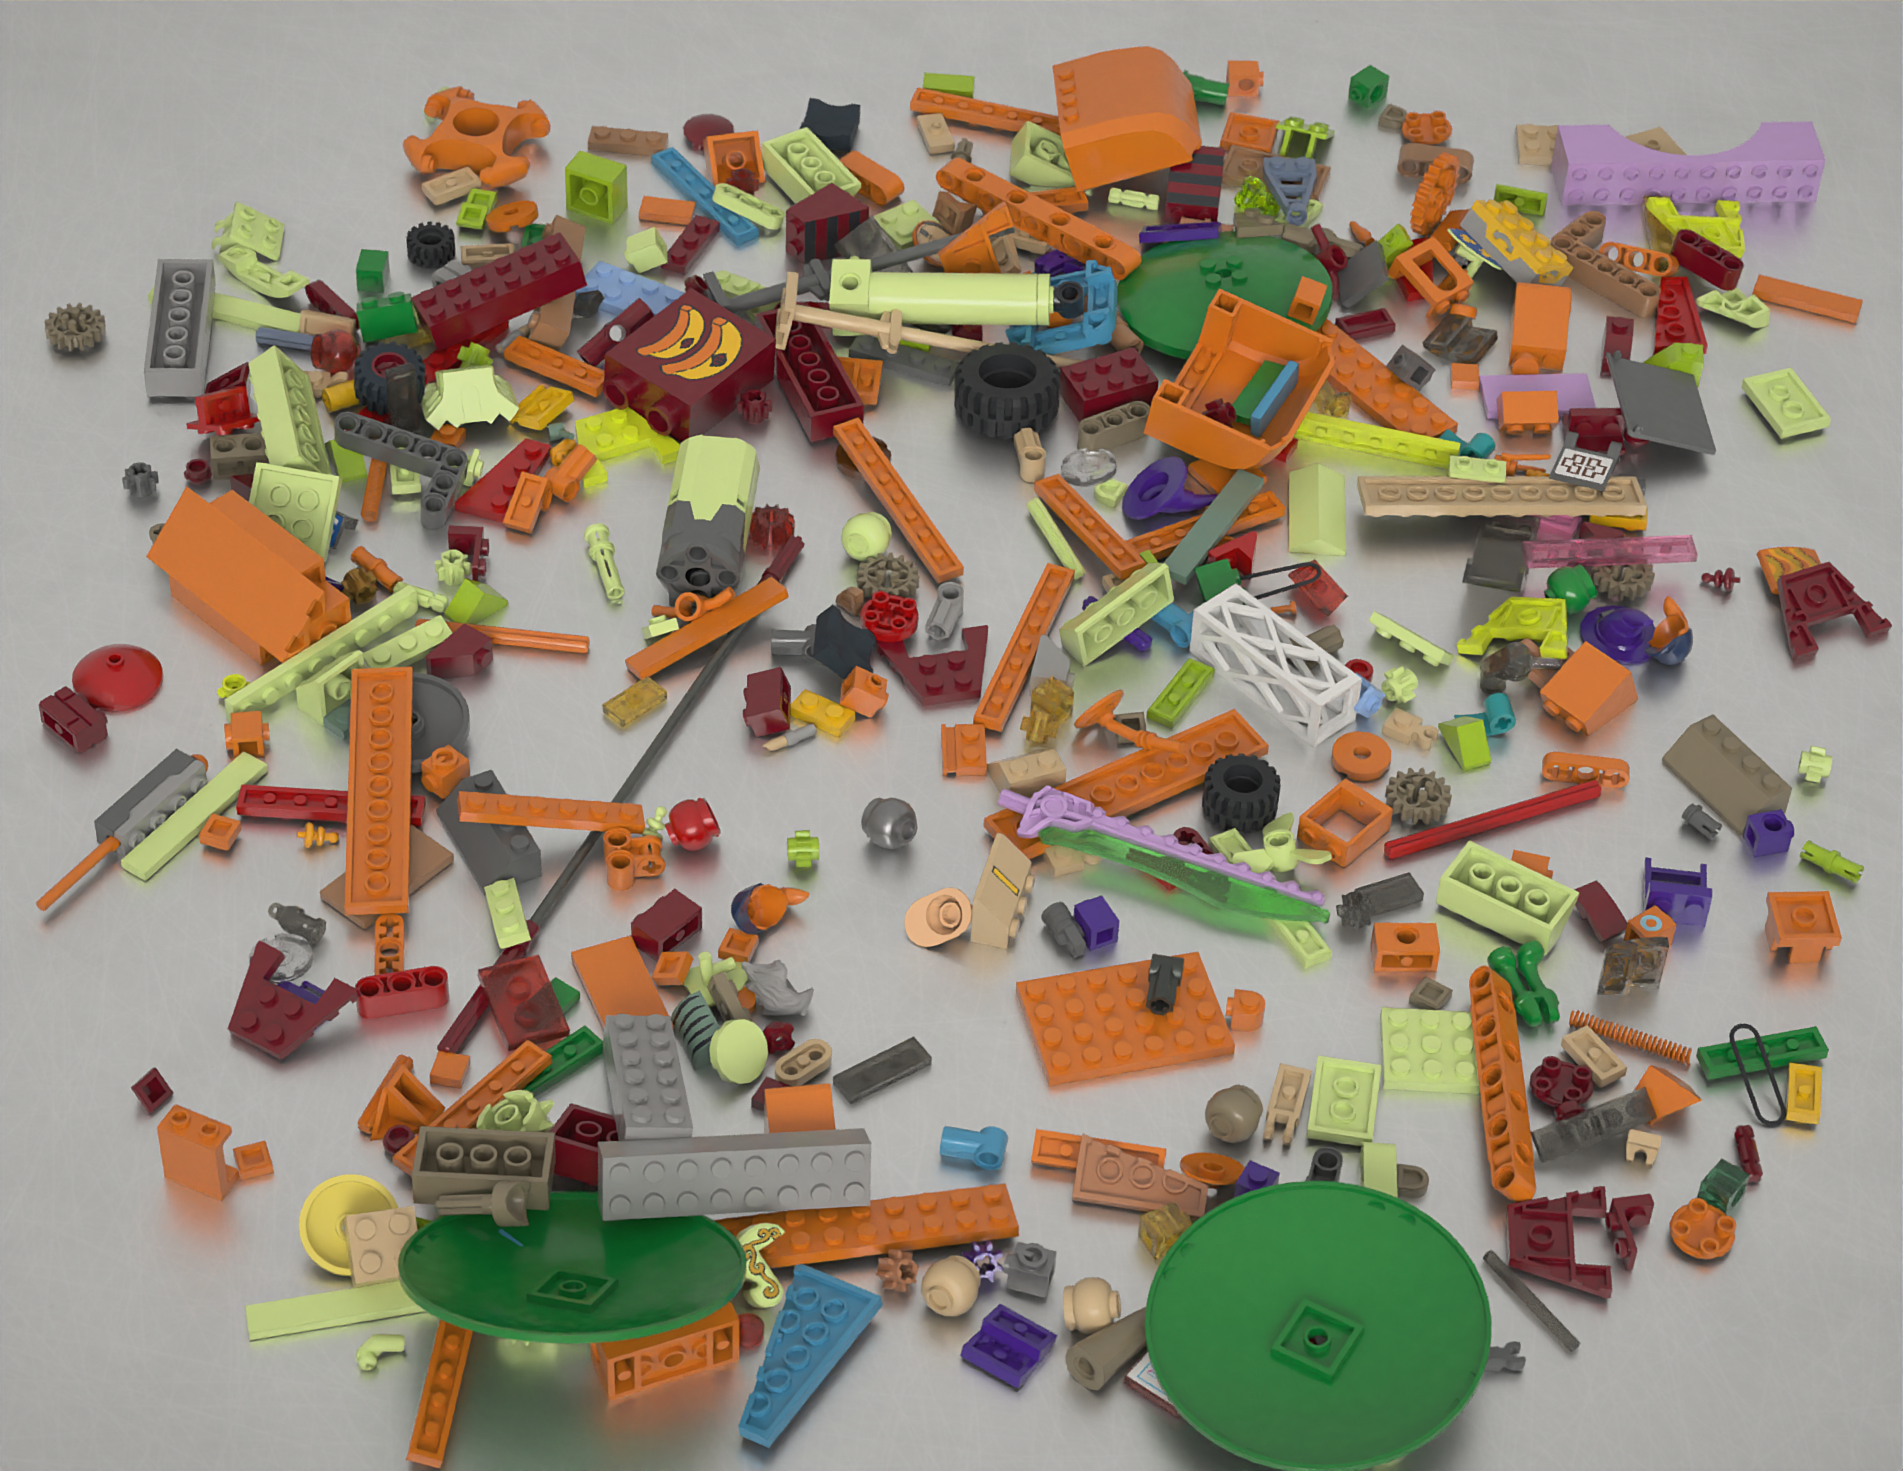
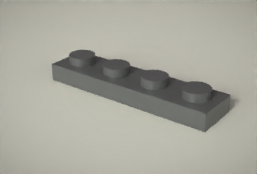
M871 335L857 336L849 348L850 358L883 361L884 368L948 387L951 386L955 379V370L959 363L900 344L898 345L897 353L891 354L886 349L881 348L878 338Z

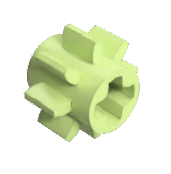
M447 550L441 553V560L435 561V572L438 573V580H443L447 585L451 586L461 584L465 580V575H471V563L468 562V555H463L458 550Z
M1400 666L1397 669L1394 667L1384 673L1387 680L1382 682L1381 688L1388 700L1396 701L1399 704L1401 702L1406 703L1416 697L1413 690L1418 687V680L1410 669L1404 670L1403 666Z
M1810 746L1809 752H1801L1798 773L1805 774V781L1820 783L1821 777L1829 778L1832 756L1825 755L1826 748Z

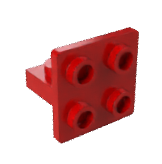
M239 385L196 396L198 420L186 423L187 429L198 430V434L215 432L217 436L232 434V429L234 428L239 430L254 428V423L260 422L257 414H250L246 386Z

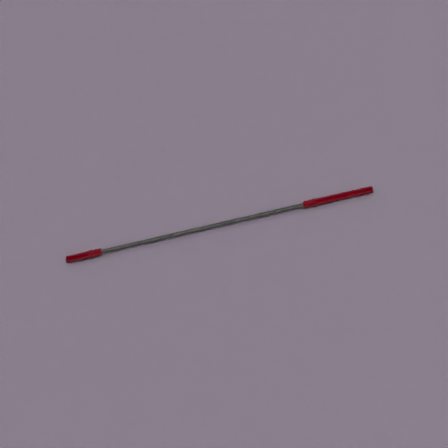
M800 536L789 537L769 568L763 572L758 584L770 577H773L779 583L782 582L784 575L804 547V542L801 541L802 538ZM748 621L727 633L611 802L624 803ZM590 831L530 920H526L531 940L503 950L437 1045V1050L445 1053H456L522 956L526 955L530 949L531 943L540 931V923L602 835V831Z

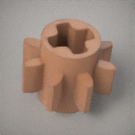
M890 1249L888 1251L889 1257L878 1259L879 1264L876 1276H879L883 1281V1289L906 1292V1284L917 1282L916 1277L919 1265H916L911 1260L913 1255L911 1252Z

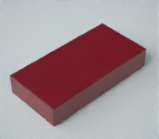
M1385 308L1340 317L1335 320V325L1353 340L1395 332L1396 327L1395 322Z

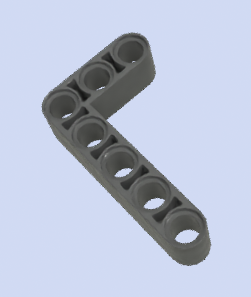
M353 412L338 414L334 422V438L338 446L431 478L421 500L420 519L424 527L435 530L443 527L466 480L468 461L466 453L459 448Z

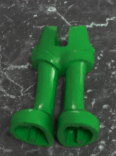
M1539 941L1524 943L1518 949L1515 956L1511 948L1503 946L1493 950L1487 957L1489 967L1510 983L1511 991L1515 996L1513 1001L1515 1010L1530 1027L1539 1026L1541 1024V1017L1546 1024L1558 1022L1560 1019L1557 995L1552 989L1545 987L1538 974V965L1543 960L1545 953ZM1516 968L1526 980L1530 990L1525 989L1517 974Z

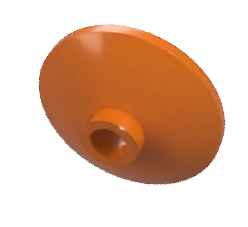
M1191 1153L1185 1155L1180 1160L1182 1172L1197 1181L1209 1185V1189H1217L1220 1185L1236 1183L1245 1169L1238 1161L1215 1153Z

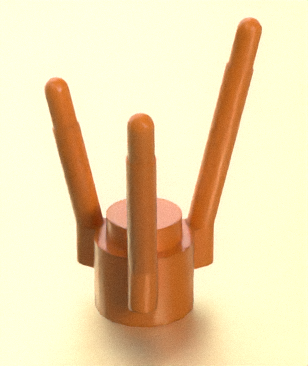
M1502 453V455L1496 454L1494 459L1506 461V476H1516L1517 470L1526 472L1532 469L1546 473L1544 468L1519 465L1518 461L1549 460L1551 455Z

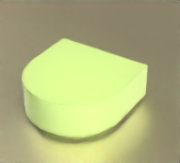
M1111 478L1101 479L1095 484L1094 497L1098 502L1115 508L1125 495L1127 484Z

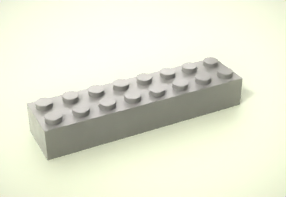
M864 1128L598 1142V1207L603 1221L870 1206L871 1142Z

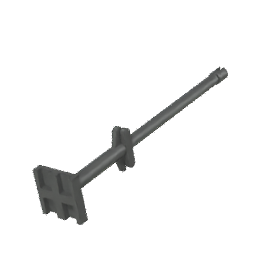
M1014 227L993 234L988 238H998L1014 233ZM963 232L872 258V272L938 254L941 249ZM812 259L810 266L809 264L803 265L804 277L798 278L797 296L811 292L820 301H829L832 270L826 272L819 259ZM714 272L703 274V278L709 290H705L706 297L734 314L781 301L783 288H786V282L727 299Z

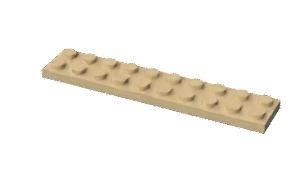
M1358 476L1357 489L1364 513L1373 517H1382L1384 515H1399L1402 517H1410L1412 515H1427L1430 517H1438L1440 515H1455L1458 517H1466L1468 515H1483L1486 517H1494L1496 515H1511L1514 517H1522L1524 515H1539L1542 517H1550L1552 515H1567L1570 517H1578L1580 515H1597L1598 517L1624 515L1634 517L1636 515H1646L1647 504L1636 477H1611L1605 491L1549 479L1550 476H1506L1505 483L1451 478L1449 476Z

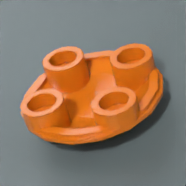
M1434 111L1431 114L1409 112L1405 116L1401 132L1410 142L1435 145L1446 141L1452 135V126L1446 120V114L1442 111Z
M1701 1198L1691 1199L1689 1204L1675 1211L1669 1223L1670 1235L1675 1245L1684 1253L1695 1258L1713 1259L1721 1257L1731 1249L1735 1241L1736 1221L1719 1208L1707 1204Z

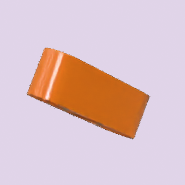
M851 151L838 159L861 183L858 193L877 205L885 206L904 193V184L898 175L858 151Z
M1606 242L1598 251L1608 257L1609 251L1615 247L1618 251V257L1614 260L1615 262L1631 271L1654 276L1671 277L1679 268L1678 260L1674 255L1626 244ZM1640 252L1643 255V263L1636 267L1634 256ZM1663 258H1666L1669 262V267L1665 272H1661L1659 269V262Z

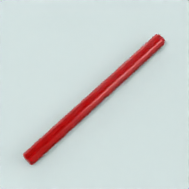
M1597 780L1584 782L1388 841L1384 844V853L1388 859L1392 860L1597 798L1601 795L1602 788Z

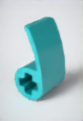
M1449 429L1439 438L1461 443L1459 456L1488 459L1496 447L1494 440L1486 433L1481 432L1477 433L1468 443Z
M1503 693L1488 696L1483 703L1485 710L1483 713L1454 715L1455 719L1463 716L1483 719L1486 737L1507 732L1516 724L1509 697Z

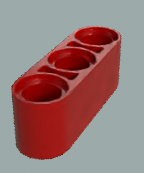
M428 966L361 978L355 985V988L361 994L360 998L356 1001L357 1012L366 1019L443 1007L449 1001L448 974L445 969L439 966Z

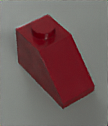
M1607 316L1602 339L1600 375L1612 377L1606 353H1610L1613 356L1615 351H1620L1621 358L1630 360L1634 319Z
M464 623L426 655L427 674L441 679L476 675L493 660L492 638Z

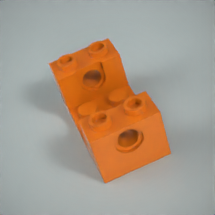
M731 1301L713 1314L674 1330L638 1339L590 1343L591 1360L608 1400L611 1401L739 1361V1318Z

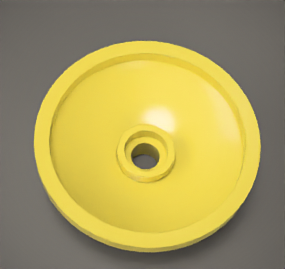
M356 1174L332 1177L318 1185L304 1202L299 1218L301 1243L308 1256L322 1269L341 1276H351L346 1237L343 1231L345 1216L399 1207L392 1194L374 1179Z

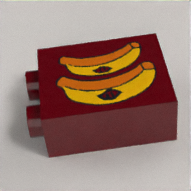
M691 288L605 353L603 393L608 402L615 408L623 410L629 407L646 419L649 426L657 434L662 436L670 435L682 443L690 437L706 434L736 410L741 394H745L748 390L752 389L761 390L773 380L776 338Z

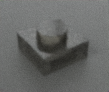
M599 290L579 293L574 302L572 319L594 316L605 298Z

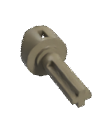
M527 1180L498 1181L494 1186L492 1194L440 1195L439 1201H436L438 1215L492 1214L496 1224L500 1227L528 1226L530 1223L526 1216V1200L531 1184Z

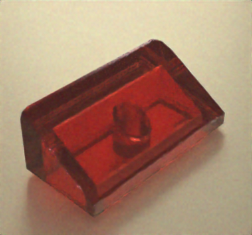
M1314 559L1310 562L1319 565L1321 568L1320 578L1311 584L1298 588L1319 611L1329 617L1348 595L1318 561ZM1311 566L1301 567L1289 573L1288 576L1296 584L1314 578L1317 570Z

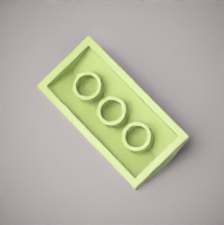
M1319 463L1289 472V552L1346 556L1345 475Z

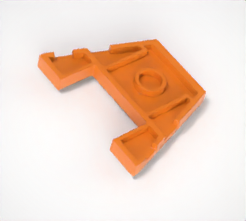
M1005 201L997 205L938 252L945 273H1001L988 237L1014 227ZM1027 271L1022 274H1030L1031 271Z

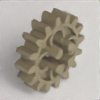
M78 303L76 307L67 304L66 309L57 307V313H49V319H45L46 338L50 339L51 345L58 344V349L60 350L65 346L68 347L69 351H73L74 347H78L82 351L85 345L94 347V341L101 342V335L106 334L104 315H101L99 309L93 311L92 305L83 308L82 303Z
M1611 549L1610 555L1602 552L1600 558H1595L1591 577H1593L1594 585H1599L1598 591H1607L1609 598L1617 595L1619 601H1622L1624 596H1628L1633 601L1635 595L1643 598L1645 591H1651L1655 572H1652L1653 565L1646 564V557L1637 558L1638 552H1633L1630 555L1627 554L1626 549H1623L1622 553H1617L1615 549Z
M878 553L877 559L869 556L867 557V563H860V570H857V588L864 591V598L872 596L877 591H884L889 595L909 598V595L915 596L916 588H919L918 567H913L912 560L904 562L903 555L893 558V553H889L888 557H883L881 553ZM891 570L890 587L884 588L886 571Z
M1408 768L1407 774L1398 771L1396 778L1390 777L1389 785L1386 786L1385 797L1387 798L1386 805L1393 808V815L1402 814V821L1411 818L1413 824H1417L1418 820H1423L1425 824H1429L1430 818L1439 821L1441 814H1447L1452 798L1450 794L1451 787L1450 785H1444V777L1436 779L1435 771L1425 774L1424 768H1420L1419 772H1414L1412 768Z

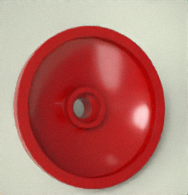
M112 644L90 652L78 662L72 674L74 692L76 694L82 693L89 705L94 709L100 708L102 711L109 712L130 710L145 704L158 693L163 683V669L158 658L150 651L130 644Z

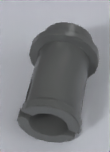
M1690 804L1682 814V818L1685 820L1684 824L1687 826L1692 825L1709 840L1715 838L1718 834L1715 830L1720 831L1722 824L1702 811L1701 805Z

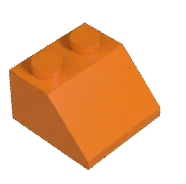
M758 130L707 136L703 140L706 167L714 187L719 183L735 187L766 182Z

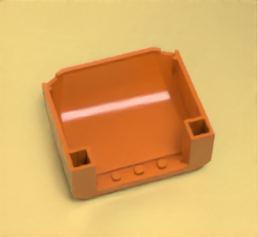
M1149 46L1115 49L1052 66L1061 139L1078 192L1190 162L1193 160L1192 153L1194 150L1201 147L1202 139L1192 84L1175 61L1162 50Z
M1219 289L1208 306L1198 344L1175 382L1164 379L1154 395L1143 433L1194 457L1229 469L1259 468L1272 461L1292 441L1335 365V357L1332 353L1333 339ZM1265 360L1286 366L1290 360L1299 363L1298 383L1260 438L1251 435L1250 426L1235 421L1231 423L1233 426L1231 428L1202 415V412L1207 410L1205 404L1222 398L1223 403L1230 402L1233 404Z

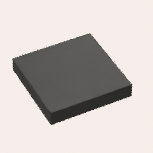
M1377 240L1347 260V266L1337 273L1341 303L1347 309L1389 280L1383 248Z

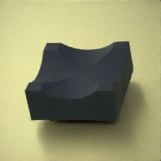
M810 98L800 129L808 127L828 149L850 152L860 123V105L835 106L827 104L820 99Z
M832 604L816 618L813 658L821 665H825L835 672L842 680L846 679L855 666L873 673V668L870 665V655L876 636L869 630L858 628L849 623L841 614L840 609Z

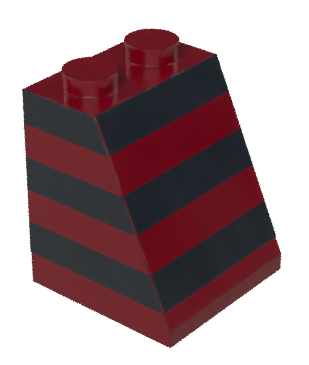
M1201 146L1192 153V161L1170 167L1164 223L1180 224L1181 217L1205 221V218L1211 219V222H1217L1225 148Z
M833 183L828 184L786 210L785 252L803 264L810 263L812 259L822 261L859 253L868 249L869 206Z

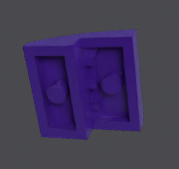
M999 1304L983 1319L981 1329L963 1345L960 1357L1019 1388L1045 1358L1058 1335L1010 1308Z

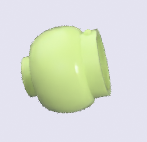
M875 512L857 514L847 521L842 529L841 541L848 555L855 560L867 562V557L869 556L877 559L878 553L884 554L889 546L892 531L885 517Z

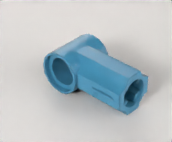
M1170 603L1151 617L1153 621L1170 631L1173 641L1178 646L1186 648L1190 645L1194 611L1187 613L1174 603Z
M945 1126L941 1137L940 1154L974 1160V1163L981 1169L994 1171L1002 1166L1009 1138L1004 1130L993 1126L984 1127L980 1132Z

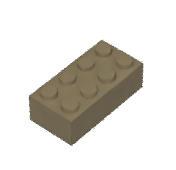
M420 1126L412 1170L413 1203L436 1205L440 1195L492 1194L494 1186L498 1181L527 1180L531 1184V1188L526 1200V1209L549 1210L556 1163L555 1133Z

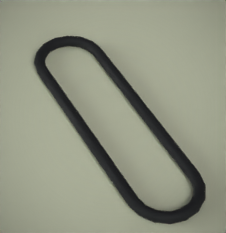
M1735 1025L1729 1034L1730 1043L1755 1115L1765 1125H1779L1785 1120L1786 1108L1758 1031L1751 1025ZM1746 1028L1755 1035L1781 1109V1116L1776 1121H1768L1760 1114L1734 1040V1034L1738 1029Z

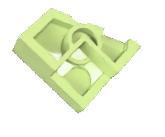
M1737 287L1723 294L1714 290L1696 299L1698 306L1750 327L1762 328L1769 325L1770 309L1755 295L1747 297Z

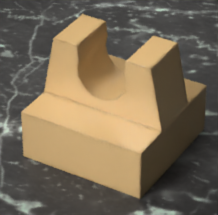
M1629 1129L1625 1145L1626 1162L1632 1163L1634 1154L1636 1152H1643L1646 1155L1645 1166L1652 1167L1660 1149L1662 1136Z

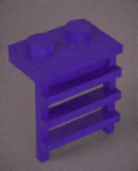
M1645 857L1643 874L1644 911L1656 905L1677 924L1705 927L1712 901V888H1707V864H1700V872L1651 867V858Z

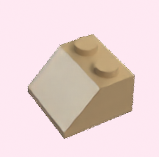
M1041 749L987 763V770L999 793L1007 789L1031 798L1034 792H1039L1047 785L1054 788L1066 782L1067 769L1056 749Z

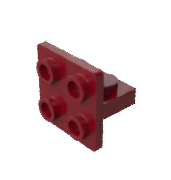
M1570 408L1569 414L1563 415L1562 423L1565 435H1567L1568 431L1579 433V438L1576 442L1577 448L1607 454L1611 441L1623 443L1620 455L1625 454V445L1622 437L1625 423L1621 408Z

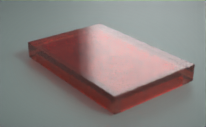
M539 954L478 969V979L507 1051L516 1050L527 1039L536 1045L569 1036L570 1028Z

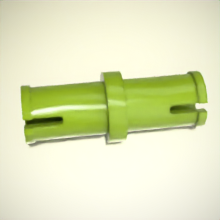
M1810 840L1804 844L1802 849L1805 852L1802 851L1800 853V858L1822 867L1823 871L1828 874L1835 873L1852 881L1854 884L1860 880L1862 874L1859 871H1864L1863 865L1842 857L1839 851H1829L1812 843Z

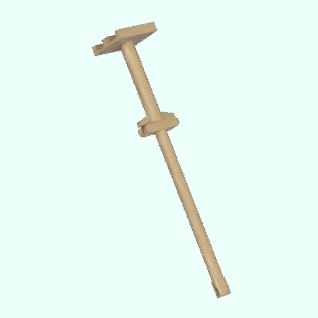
M790 271L787 272L786 288H783L781 306L777 311L776 349L785 350L792 320L876 336L879 339L881 348L886 349L891 354L897 353L900 340L966 353L974 349L979 350L981 346L987 344L989 346L994 345L992 343L901 326L902 312L897 309L892 310L891 315L890 312L885 311L880 320L798 305L796 304L799 273ZM1046 354L1047 357L1049 356L1055 362L1059 371L1060 367L1085 361Z

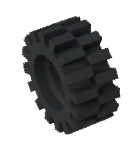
M427 222L425 226L423 223H419L418 228L413 226L411 231L407 232L408 259L413 264L417 262L418 267H422L424 264L427 269H430V265L439 268V264L445 266L447 261L450 262L453 260V256L455 257V235L453 230L449 229V226L446 224L441 227L440 222H436L435 225H432V222Z

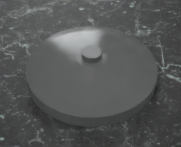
M413 673L412 773L422 771L421 763L432 756V753L438 748L449 744L459 752L465 744L470 731L469 708L461 692L452 684L439 677L422 673ZM349 711V715H348V731H349V737H350V711Z

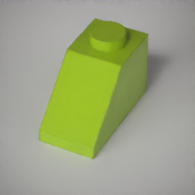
M1674 343L1645 360L1644 363L1693 374L1696 385L1699 387L1704 364L1703 345Z

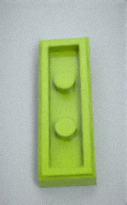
M1188 658L1148 708L1146 718L1173 729L1214 677L1215 669Z

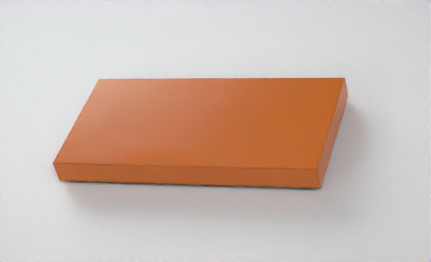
M631 935L571 952V960L603 1030L606 1015L629 1014L631 1016H649L659 1014L669 1016Z

